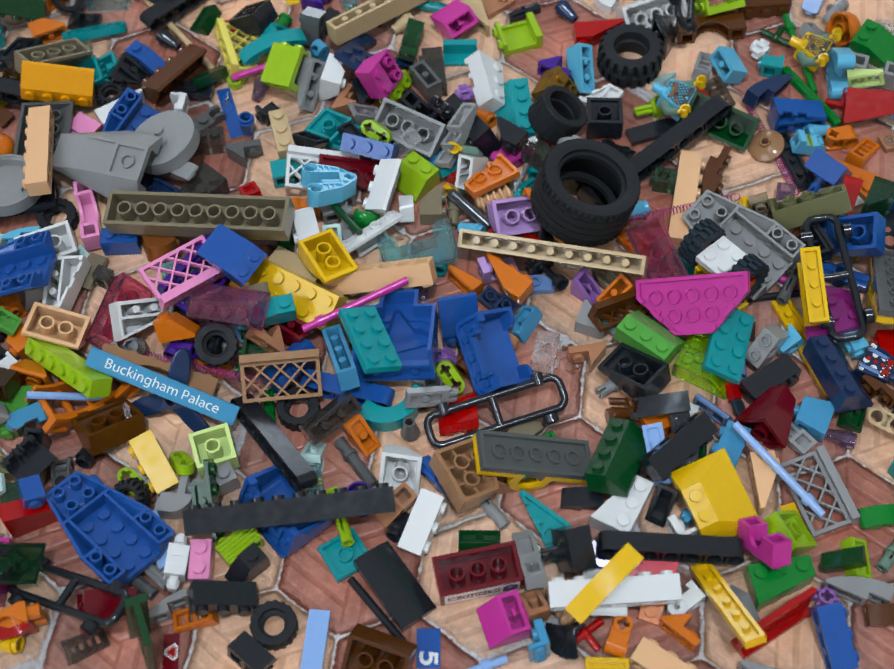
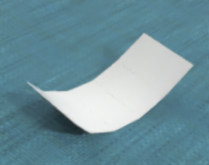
M413 195L399 196V213L403 216L400 222H414Z

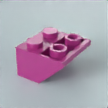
M459 0L452 1L430 16L445 39H458L473 29L480 21L473 10Z
M384 49L364 60L354 72L370 98L373 99L387 98L404 76L388 49Z
M517 589L496 595L476 609L490 650L531 637V626Z

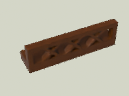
M636 289L593 303L587 316L601 333L617 327L627 314L632 313L628 311V308L639 310L646 316L651 315V313L636 300ZM613 314H621L623 315V318L619 319L613 317ZM598 319L608 320V324L602 325Z

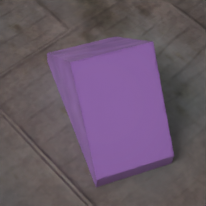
M583 267L572 279L570 294L582 302L588 299L591 306L597 302L595 299L602 293V290L587 268Z

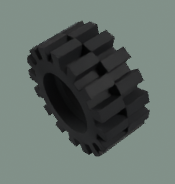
M108 80L105 81L106 84L101 83V87L97 86L95 98L99 108L119 99L126 90L125 86L119 82L115 83V81L109 83ZM111 94H117V95H116L115 97H113V98H106L107 96H109V95H111Z
M132 477L118 481L119 483L114 485V490L126 496L127 491L131 489L135 494V500L149 507L150 504L147 502L151 501V497H148L151 494V490H146L149 486L148 484L143 485L144 480Z

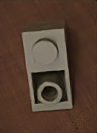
M442 185L436 186L420 200L421 225H442V218H446V207H442V203H446V192H442Z
M767 191L748 197L751 210L774 219Z

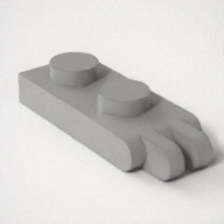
M449 385L406 388L404 404L406 409L432 407L443 402H447L449 405V402L457 401L459 389L452 388Z

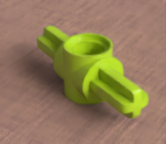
M660 95L653 97L646 105L635 107V116L651 114L655 118H663L665 116L664 113L656 105Z

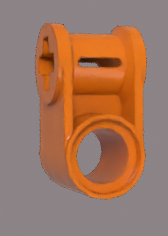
M851 125L828 128L825 134L826 137L823 139L827 151L849 149L856 146L859 142Z
M630 616L615 617L603 653L618 658H625L633 627V621ZM621 623L625 624L624 630L620 629Z

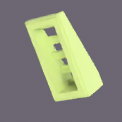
M883 69L847 70L848 84L851 88L885 85Z

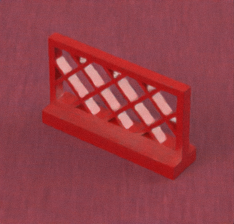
M814 586L810 587L757 622L766 635V643L745 649L737 637L732 639L730 643L742 659H747L810 617L812 614L809 605L817 590Z

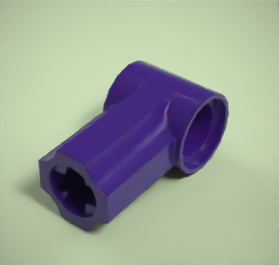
M183 339L171 341L163 352L164 356L167 355L172 358L178 350L187 348L191 354V360L199 359L194 349L195 343L185 342Z

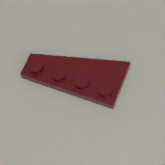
M319 154L318 164L339 167L356 174V187L367 191L370 181H374L375 175H373L374 167L380 163L379 161Z

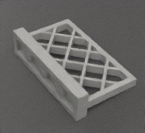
M824 445L816 447L815 451L780 464L784 469L790 466L798 468L796 477H791L797 483L808 486L806 489L807 493L810 487L821 491L819 500H814L820 506L831 509L828 518L822 516L819 518L815 512L811 513L804 510L803 503L798 498L799 496L786 483L813 538L850 524L851 526L856 525L860 522L861 516ZM814 458L817 463L815 470L803 466L805 460ZM801 470L813 474L810 482L798 479ZM815 475L825 479L824 488L812 484ZM824 493L834 497L833 506L821 502ZM833 511L841 513L845 520L838 523L830 520ZM814 518L826 522L823 529L814 530L812 526Z

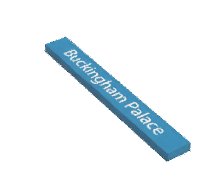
M94 346L91 347L84 364L216 420L228 423L231 426L234 425L241 408Z

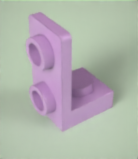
M484 256L477 258V270L484 285L497 281L491 263L486 262ZM513 257L502 259L507 265L511 264L518 270Z

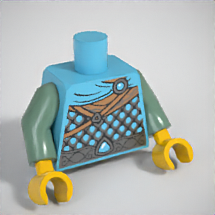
M700 75L696 78V81L670 79L666 86L656 81L651 90L660 95L656 105L662 110L664 115L671 116L676 121L680 117H687V113H691L689 102L697 90L696 86L699 89H704L707 78L705 75Z

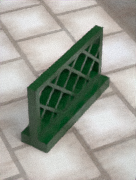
M146 593L123 599L130 639L138 637L146 668L155 669L153 647L149 635L151 633Z

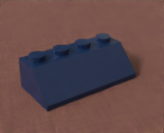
M827 334L809 337L802 353L837 413L873 407L872 400L838 344Z

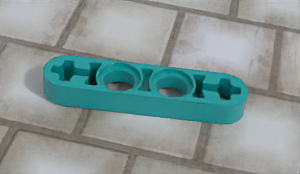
M116 21L65 31L61 33L63 40L76 37L83 41L124 33L128 29L125 21Z

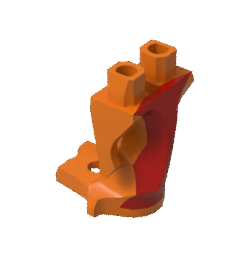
M17 601L9 607L0 610V641L16 638L27 633H39V626L49 623L47 611L45 609L42 610L39 603L29 605L26 601Z

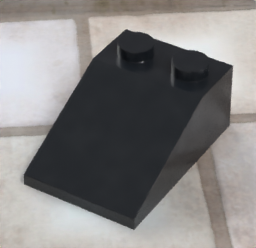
M622 342L597 366L599 371L633 399L658 395L671 381L668 363Z

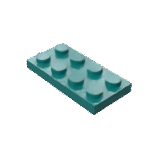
M376 307L340 308L338 315L364 374L400 371L403 365Z
M735 309L718 330L710 334L701 369L735 385L738 384L741 379L755 317Z

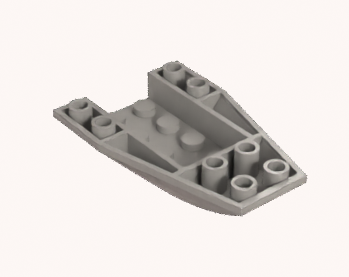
M130 130L64 133L60 135L53 155V169L107 198L110 190L146 191V188L140 183L150 154L158 155L163 138Z
M708 189L682 215V218L691 229L694 228L696 223L699 224L700 220L710 218L725 230V237L747 255L750 253L755 254L769 266L770 270L768 277L765 278V282L760 285L761 288L757 289L753 296H750L753 301L767 293L786 274L800 256V248L806 247L802 241L777 221Z

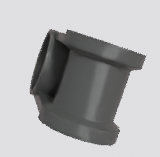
M72 457L54 461L50 465L51 485L53 487L74 473Z

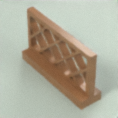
M319 348L239 355L243 403L323 396ZM315 361L316 370L312 375H309L302 369L307 362ZM304 362L301 366H299V365L296 364V363ZM290 363L298 368L292 377L282 370ZM278 364H284L281 368L277 366ZM267 365H273L279 370L272 379L262 372ZM256 366L264 367L261 370H259ZM244 367H253L258 371V374L252 381L245 376ZM300 370L309 377L303 386L293 380ZM280 372L289 378V381L283 388L273 381ZM260 374L269 380L263 390L253 383ZM315 374H317V380L313 378ZM245 379L249 382L247 387L245 385ZM311 379L318 385V393H309L304 389ZM291 381L300 388L295 395H289L284 390ZM271 383L280 389L274 397H270L264 392ZM252 384L260 393L256 398L247 399L246 390ZM301 390H303V391H304L305 393H307V394H299V393H300ZM281 392L286 394L285 396H279ZM262 393L266 396L263 398H259Z

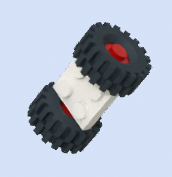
M710 218L700 220L699 224L696 223L694 228H690L689 233L683 237L684 240L679 244L678 255L695 268L700 264L711 274L750 271L751 291L741 303L750 299V296H753L755 291L761 288L760 285L768 277L769 266L755 254L750 253L747 255L725 237V230Z

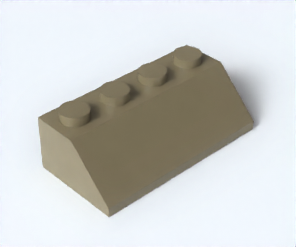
M76 37L14 51L15 70L21 74L22 60L74 66L91 57L93 50Z

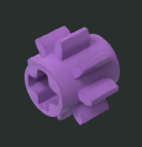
M467 84L458 85L457 90H454V93L464 103H471L470 100L474 99L472 86L468 87Z
M446 346L443 349L439 348L437 364L443 359H448L455 365L457 362L456 352H453L451 348ZM443 364L441 371H446V369H449L450 366H445Z
M827 585L823 589L816 587L817 593L812 601H815V606L839 602L840 598L835 597L836 590L828 588Z

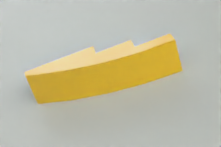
M627 543L565 609L582 624L624 581L644 557Z

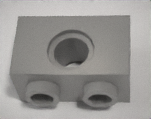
M775 323L765 326L747 350L746 359L757 369L768 365L789 338V335Z

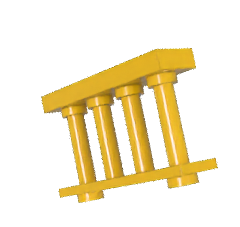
M820 246L800 248L801 262L797 263L804 327L821 326L823 323H829L830 318Z

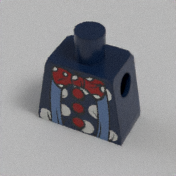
M873 342L857 366L855 374L859 380L863 375H868L884 384L888 381L894 384V357Z

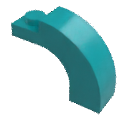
M414 384V386H413L412 388H417V387H420V386L417 385V384ZM405 398L399 404L391 407L379 406L367 399L357 413L363 416L371 430L389 432L401 429L403 420L408 416L416 419L418 408L406 409L404 404Z

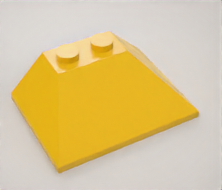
M725 448L671 472L670 479L675 489L681 493L698 528V535L734 537L738 535V519L758 516Z

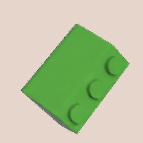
M639 310L627 314L618 324L615 332V339L619 342L627 344L665 363H669L686 343Z

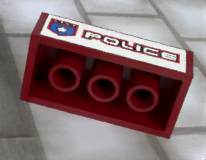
M515 540L432 557V566L441 606L501 594L515 589H524V576Z

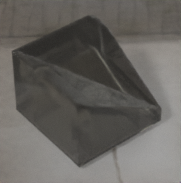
M98 264L91 274L95 284L112 291L114 271Z

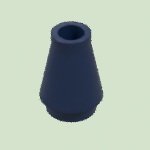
M561 0L556 4L554 8L556 14L568 20L571 24L578 20L579 16L568 1Z

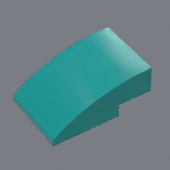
M112 50L99 58L92 55L74 65V67L94 69L95 94L97 86L101 87V83L106 84L105 81L107 80L111 83V80L107 78L119 58Z
M327 107L304 129V131L329 138V143L324 148L334 151H341L339 149L342 134L337 131L339 125L351 120L362 133L361 126L355 124L352 118Z

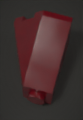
M787 385L771 386L738 415L734 422L738 421L741 425L750 428V434L763 441V446L769 449L786 448L796 399Z
M124 588L129 592L130 597L139 595V592H136V588ZM98 589L77 590V609L105 619L114 613L121 602V597L118 596L116 598ZM80 628V634H87Z

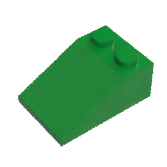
M867 18L852 38L849 48L853 52L870 56L869 64L882 68L886 65L887 61L894 62V36L883 25Z

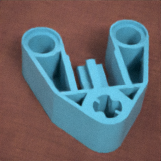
M830 48L827 51L829 62L826 63L829 99H841L843 89L849 87L845 72L846 70H854L856 56L850 48Z
M314 163L303 164L301 184L308 187L307 205L317 208L341 203L352 197L356 193L357 175L335 166Z

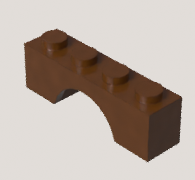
M743 12L696 16L694 21L697 29L690 34L683 31L676 18L675 27L678 32L676 37L678 45L694 44L696 38L706 32L719 33L727 40L744 39L747 30Z

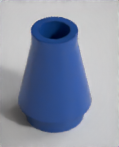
M248 111L241 112L237 122L245 136H252L254 134L255 118Z

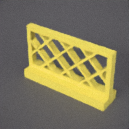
M217 18L214 32L229 77L237 72L258 66L256 65L257 62L245 67L240 66L239 63L242 61L236 51L243 49L241 47L243 44L248 45L250 43L249 39L253 41L258 39L259 35L249 36L229 23H225L223 18ZM228 29H234L236 32L233 33ZM241 33L246 37L243 39L242 37L238 36V34ZM235 39V40L239 41L240 43H239V44H236V43L232 42V40ZM265 54L259 56V63L264 64L267 62Z

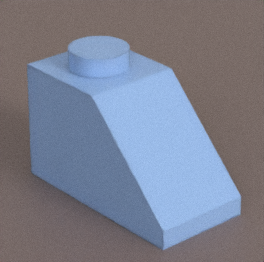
M804 0L801 8L805 9L804 13L813 16L814 13H820L827 0Z

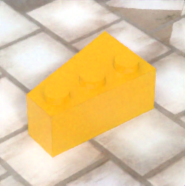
M151 430L128 441L130 447L127 449L132 458L137 457L140 463L137 467L142 476L146 475L149 482L146 484H148L152 494L156 492L159 497L160 492H168L179 485L174 471Z

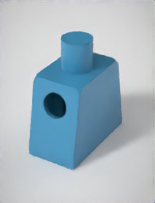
M805 396L800 406L795 404L793 416L796 418L794 425L800 430L802 428L805 429L817 442L822 443L835 408L830 401Z

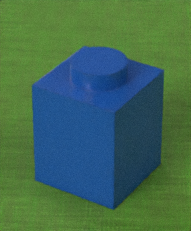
M39 474L18 479V491L24 510H34L45 505L46 495Z

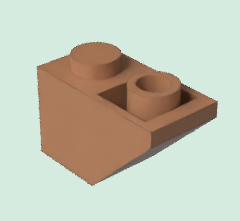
M405 481L394 490L396 512L374 514L385 528L416 502L418 495Z

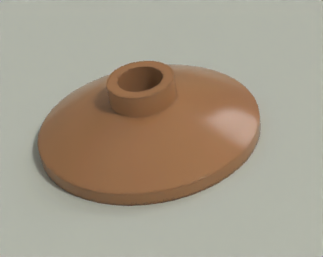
M763 130L753 136L749 144V152L755 160L769 162L782 154L785 142L782 135L777 131Z

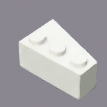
M156 297L118 301L108 304L114 341H121L153 325V321L159 313L164 311L171 313L173 312V307L171 306L162 311Z
M637 475L628 497L612 495L590 516L589 526L600 532L604 530L633 532L651 496L654 483Z
M421 488L397 546L424 557L425 553L428 554L432 547L431 541L439 530L440 522L450 501L441 495Z

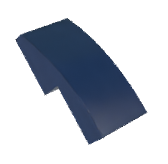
M490 285L477 297V301L489 310L511 307L514 312L519 307L506 294L502 296Z

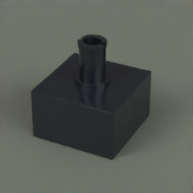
M569 525L551 529L554 546L540 549V554H548L541 556L542 561L546 562L557 559L558 569L562 572L575 573L598 567L589 525Z

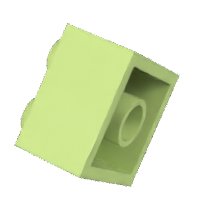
M228 423L188 434L201 479L205 477L204 459H214L217 467L228 461L233 469L240 467Z

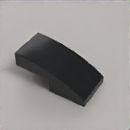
M566 487L561 489V509L580 511L581 508L597 510L604 504V493L588 491V487Z

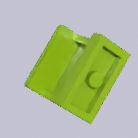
M695 0L694 13L696 16H708L744 7L746 4L745 0H725L726 2L710 6L709 0Z
M533 12L526 13V20L504 26H500L498 21H494L492 34L494 38H497L498 49L502 50L504 56L543 47V34Z
M281 41V43L273 42L260 81L269 87L297 93L299 86L294 81L303 56L309 57V53L304 50L305 47L298 44L291 46L284 41Z

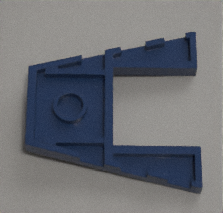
M363 33L336 50L334 58L356 71L364 60L374 55L366 52L364 49L376 46L377 39L367 33ZM394 58L401 70L415 64L401 58Z

